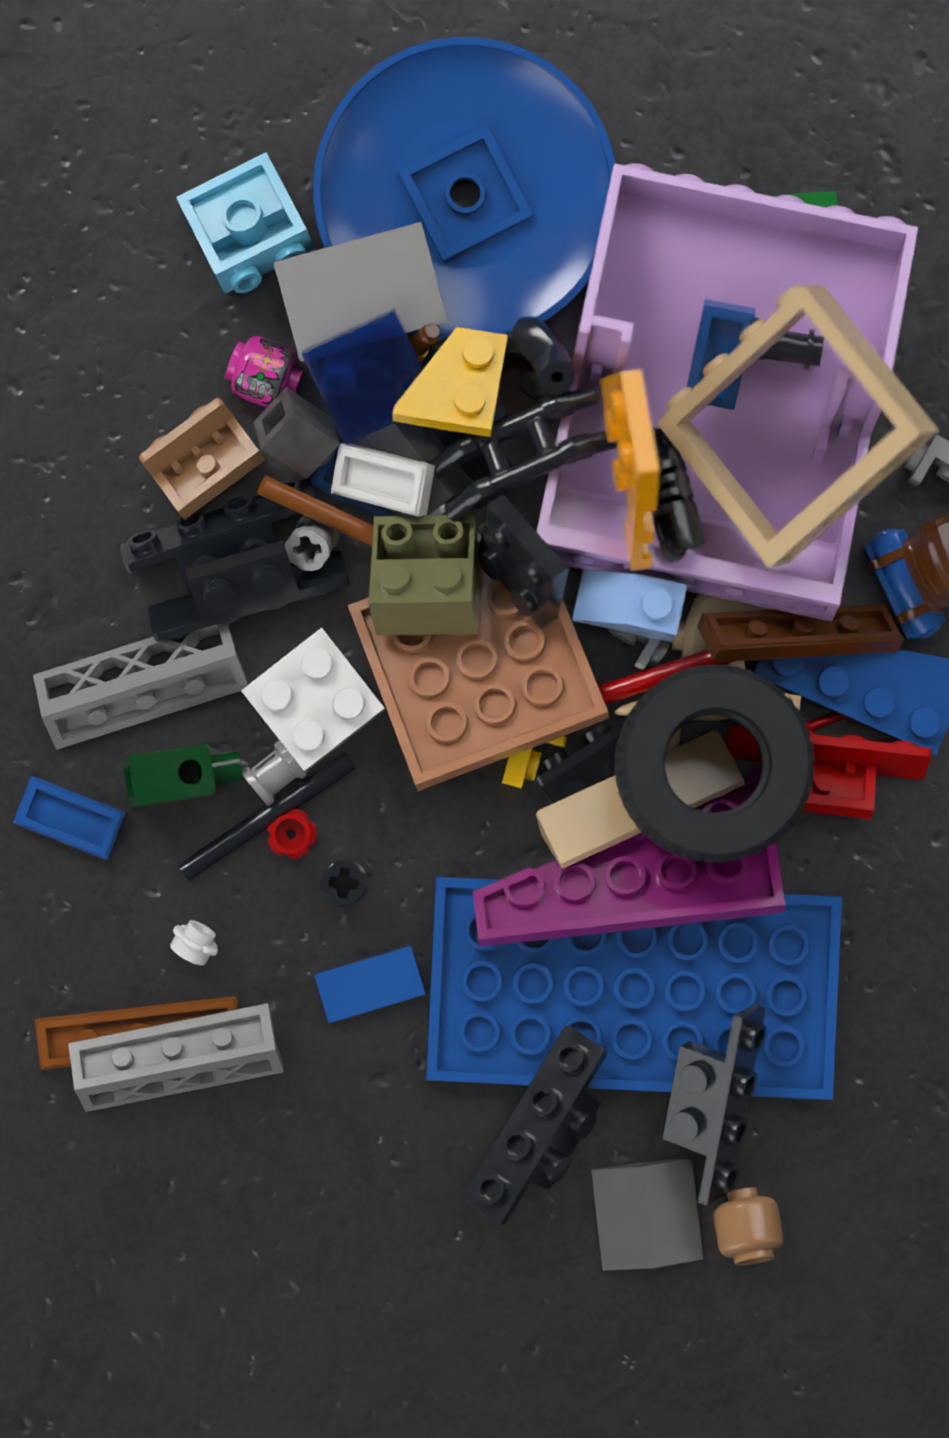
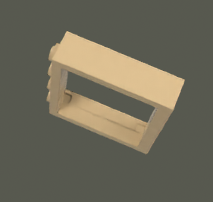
M799 284L786 291L776 302L779 309L766 321L760 319L747 327L739 336V340L742 343L730 355L723 353L708 363L702 371L705 378L693 389L686 387L675 394L666 404L669 411L656 422L769 568L790 563L939 432L937 427L824 285L801 287ZM807 314L896 428L777 533L695 428L691 420Z

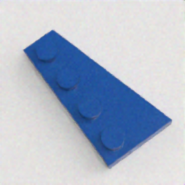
M899 650V652L756 660L751 670L755 674L764 676V679L772 681L775 686L799 695L896 740L909 741L918 747L930 748L932 750L931 755L936 756L949 727V658Z

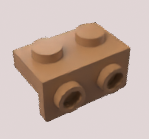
M215 398L209 404L197 408L190 418L167 435L154 440L150 447L138 457L184 520L266 460L220 398Z

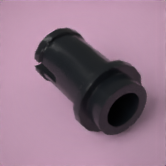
M810 329L809 334L788 331L761 355L759 360L769 359L804 364V370H809L810 365L820 367L824 336L814 335V329Z

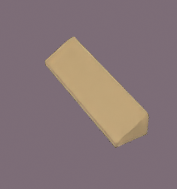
M717 730L710 731L666 753L665 767L671 788L684 803L692 808L745 785L736 763ZM615 775L537 811L536 817L541 836L562 869L642 832L637 828L623 806L618 793Z

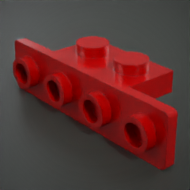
M743 725L730 726L725 744L732 758L762 762L759 746L749 730ZM810 731V740L813 742L814 747L813 755H815V762H813L815 772L813 775V786L809 792L811 794L805 803L803 812L871 819L874 812L876 775L922 780L925 778L929 767L932 750L927 747H918L909 741L883 743L868 741L864 737L857 735H846L840 738L817 735L815 732Z

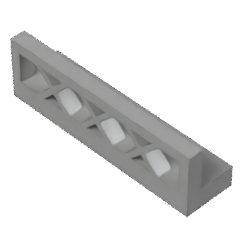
M229 624L213 625L193 631L187 636L178 639L170 638L157 642L153 636L33 675L41 717L56 750L239 692L248 686L244 670L236 652ZM220 634L222 645L203 651L195 649L200 640ZM162 652L172 654L166 663L157 666L146 664L153 655ZM115 667L124 669L116 679L106 682L99 680V677L105 670ZM68 682L75 684V687L69 694L50 699L49 688Z
M268 1003L68 1043L74 1090L86 1112L284 1072Z

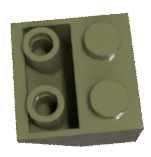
M468 514L455 522L447 515L374 516L369 608L376 635L478 634L480 587L476 514Z

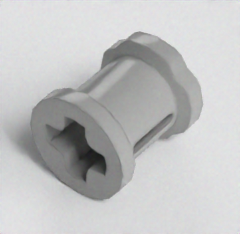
M302 515L296 529L285 544L290 562L305 571L320 569L329 558L331 550L337 546L341 532Z
M280 740L274 744L275 750L252 769L245 767L242 770V775L268 806L274 802L273 796L296 777L303 779L308 775Z

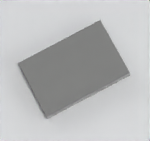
M422 222L273 262L300 362L414 332L430 323L439 325L449 322Z

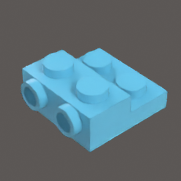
M267 152L176 197L225 294L232 290H235L237 293L249 292L261 283L262 275L275 269L273 262L302 255L315 249L308 231Z

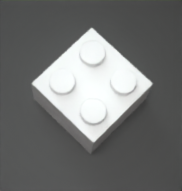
M322 628L241 690L296 762L306 772L386 710Z

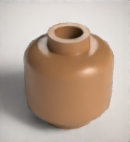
M743 1188L731 1191L727 1194L728 1202L720 1204L713 1212L720 1253L725 1257L733 1258L734 1265L738 1266L757 1264L774 1259V1251L784 1243L777 1202L767 1196H758L757 1188Z

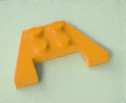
M642 370L619 372L599 379L608 442L617 441L618 459L613 460L614 483L617 491L625 490L628 504V512L623 528L631 571L652 567L653 558L649 551L648 543H654V525L651 512H656L659 476Z

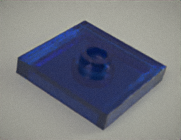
M395 308L302 350V356L345 445L396 423L393 422L394 406L424 369Z

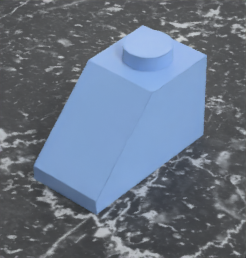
M583 570L572 621L672 642L677 635L687 585L639 574Z

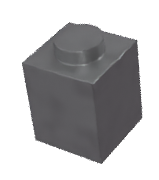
M288 387L254 421L260 448L306 479L319 466H324L331 460L337 446L340 444L332 417Z

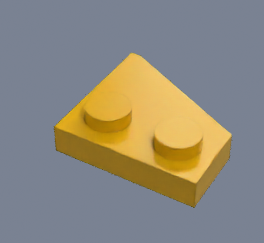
M456 327L394 406L393 422L491 437L508 335Z

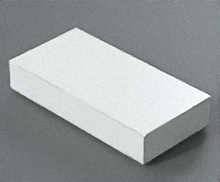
M340 443L331 493L415 516L427 515L435 465L351 443Z

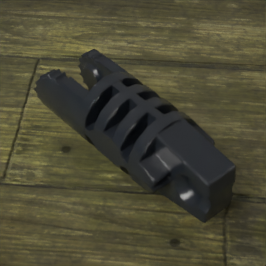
M652 428L659 476L656 512L651 514L661 553L667 562L673 563L682 559L688 549L693 551L703 546L705 537L697 504L695 501H692L694 493L693 489L689 486L691 483L689 475L685 473L687 470L686 463L662 429Z

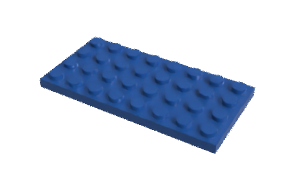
M436 877L426 1080L530 1085L563 1028L570 1026L606 1048L608 1052L587 1088L671 1092L680 1045L690 1040L726 1054L733 1016L756 1003L766 1008L763 1024L766 1025L767 1032L765 1041L756 1056L754 1071L757 1073V1084L752 1096L833 1100L842 910L841 896L784 893L785 913L479 947L473 892L500 880Z

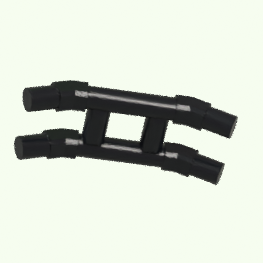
M589 386L574 391L567 390L558 396L549 395L541 399L540 403L494 423L491 437L466 434L447 445L442 453L428 462V464L435 465V478H442L457 466L461 467L469 460L481 455V452L492 475L491 477L486 476L475 481L462 490L461 495L446 504L445 512L447 516L454 522L459 521L473 510H479L487 503L499 498V495L566 464L571 465L580 460L592 458L594 454L616 449L617 441L608 442L605 430L593 434L584 433L559 442L557 446L548 425V421L553 422L561 417L573 415L575 411L598 406L599 395L596 387ZM529 430L538 455L510 467L501 443Z

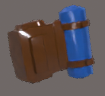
M949 515L937 517L922 524L918 528V536L908 537L904 529L897 530L896 528L881 530L875 533L874 537L864 546L871 561L867 565L870 571H875L894 612L895 617L893 619L896 625L900 624L906 640L930 638L946 622L943 611L949 607Z

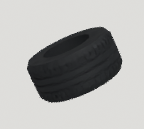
M722 664L695 666L679 671L660 681L634 705L625 719L617 740L614 758L616 785L629 817L637 828L657 846L677 856L695 861L727 862L738 860L761 852L771 846L775 841L783 837L800 817L799 815L803 812L805 803L811 794L809 793L810 788L813 786V775L815 772V768H813V762H815L813 742L810 740L811 734L807 729L805 719L800 715V710L793 704L792 699L787 697L785 692L775 686L772 681L764 679V676L755 674L748 669H741V667ZM707 715L728 717L742 724L755 738L762 757L760 780L752 795L738 807L721 813L703 812L684 803L671 788L666 774V753L673 736L689 721Z

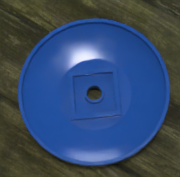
M452 37L432 40L400 51L379 63L348 91L337 106L327 124L315 161L313 202L316 223L323 246L327 248L422 222L449 321L437 325L440 329L437 341L447 336L449 338L456 327L501 334L513 330L517 320L521 317H537L543 322L550 319L567 306L589 281L615 157L604 125L590 101L570 78L550 62L528 50L494 39ZM461 180L475 183L480 191L478 202L468 208L457 206L450 196L453 185ZM419 330L410 333L415 335Z

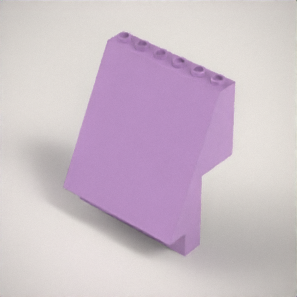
M614 163L572 362L575 376L574 383L568 389L574 391L595 386L599 395V405L575 411L573 415L561 417L556 438L557 446L559 442L584 433L593 434L605 430L599 379L619 372L642 370L651 427L660 428L656 422L669 411L666 407L667 402L679 391L686 388L704 299L756 308L755 317L766 321L779 309L776 305L777 300L792 287L799 284L801 287L824 285L892 371L918 227L906 225L902 220L891 216L873 218L855 214L854 211L843 206H829L825 208L806 204L800 198L791 195L773 197L754 193L752 189L743 185L733 184L725 187L706 183L701 178L690 174L672 176L654 172L650 167L642 164L631 163L624 166ZM807 314L789 330L791 332L809 334L810 329H814V335L823 336ZM824 337L820 367L810 365L809 370H804V364L769 359L759 360L758 358L742 374L735 410L707 405L691 422L778 533L867 454L870 436L882 409ZM617 448L594 454L592 458L580 460L571 465L566 464L549 472L537 533L567 566L589 571L649 576L687 585L686 591L827 621L833 620L840 606L858 503L790 563L769 568L681 455L687 467L685 473L689 475L691 481L689 486L693 489L694 493L692 501H695L697 504L705 543L693 551L688 549L686 555L679 561L667 562L661 553L654 528V543H648L649 551L653 558L652 567L631 571L623 528L628 512L625 490H616L613 477V460L618 459Z

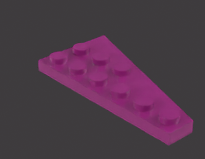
M762 766L748 772V776L743 778L745 785L694 809L709 813H721L738 807L756 789L760 780ZM643 832L563 869L558 861L555 860L534 870L529 867L473 892L479 947L785 913V899L776 841L761 852L742 859L727 862H702L686 859L664 850L647 838Z

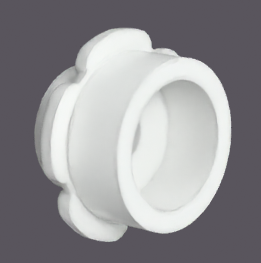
M190 920L187 925H176L174 927L175 937L170 947L183 959L196 965H205L210 955H217V944L214 941L216 934L206 925Z

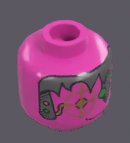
M253 336L246 344L242 342L237 343L228 364L225 379L232 382L231 389L236 397L267 408L286 387L297 394L304 371L295 368L297 354L293 348L262 336Z

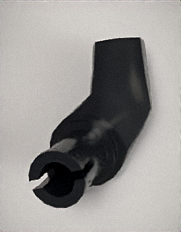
M530 316L521 317L517 320L513 330L501 333L508 335L503 365L520 359L529 362L533 366L540 383L555 396L564 393L573 385L575 376L567 349L555 332L541 319Z

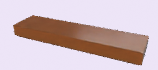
M238 996L35 1019L40 1070L70 1067L68 1043L239 1009Z

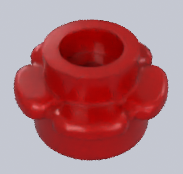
M299 809L291 810L267 826V830L270 833L268 844L271 850L277 855L285 854L290 859H297L306 855L309 851V845L314 844L316 841L317 831L315 824L309 822L307 814ZM289 829L296 831L295 838L290 839L287 837Z

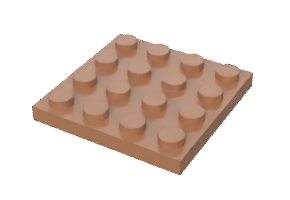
M479 557L478 634L376 635L369 608V597L348 605L418 791L609 719L608 710L563 598L558 618L544 628H541L531 616L526 617L518 611L511 599V593L498 579L493 580L484 572L480 565Z

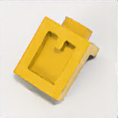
M562 736L546 743L565 748L567 737ZM530 748L509 756L502 783L522 788L524 779L534 781L542 752Z

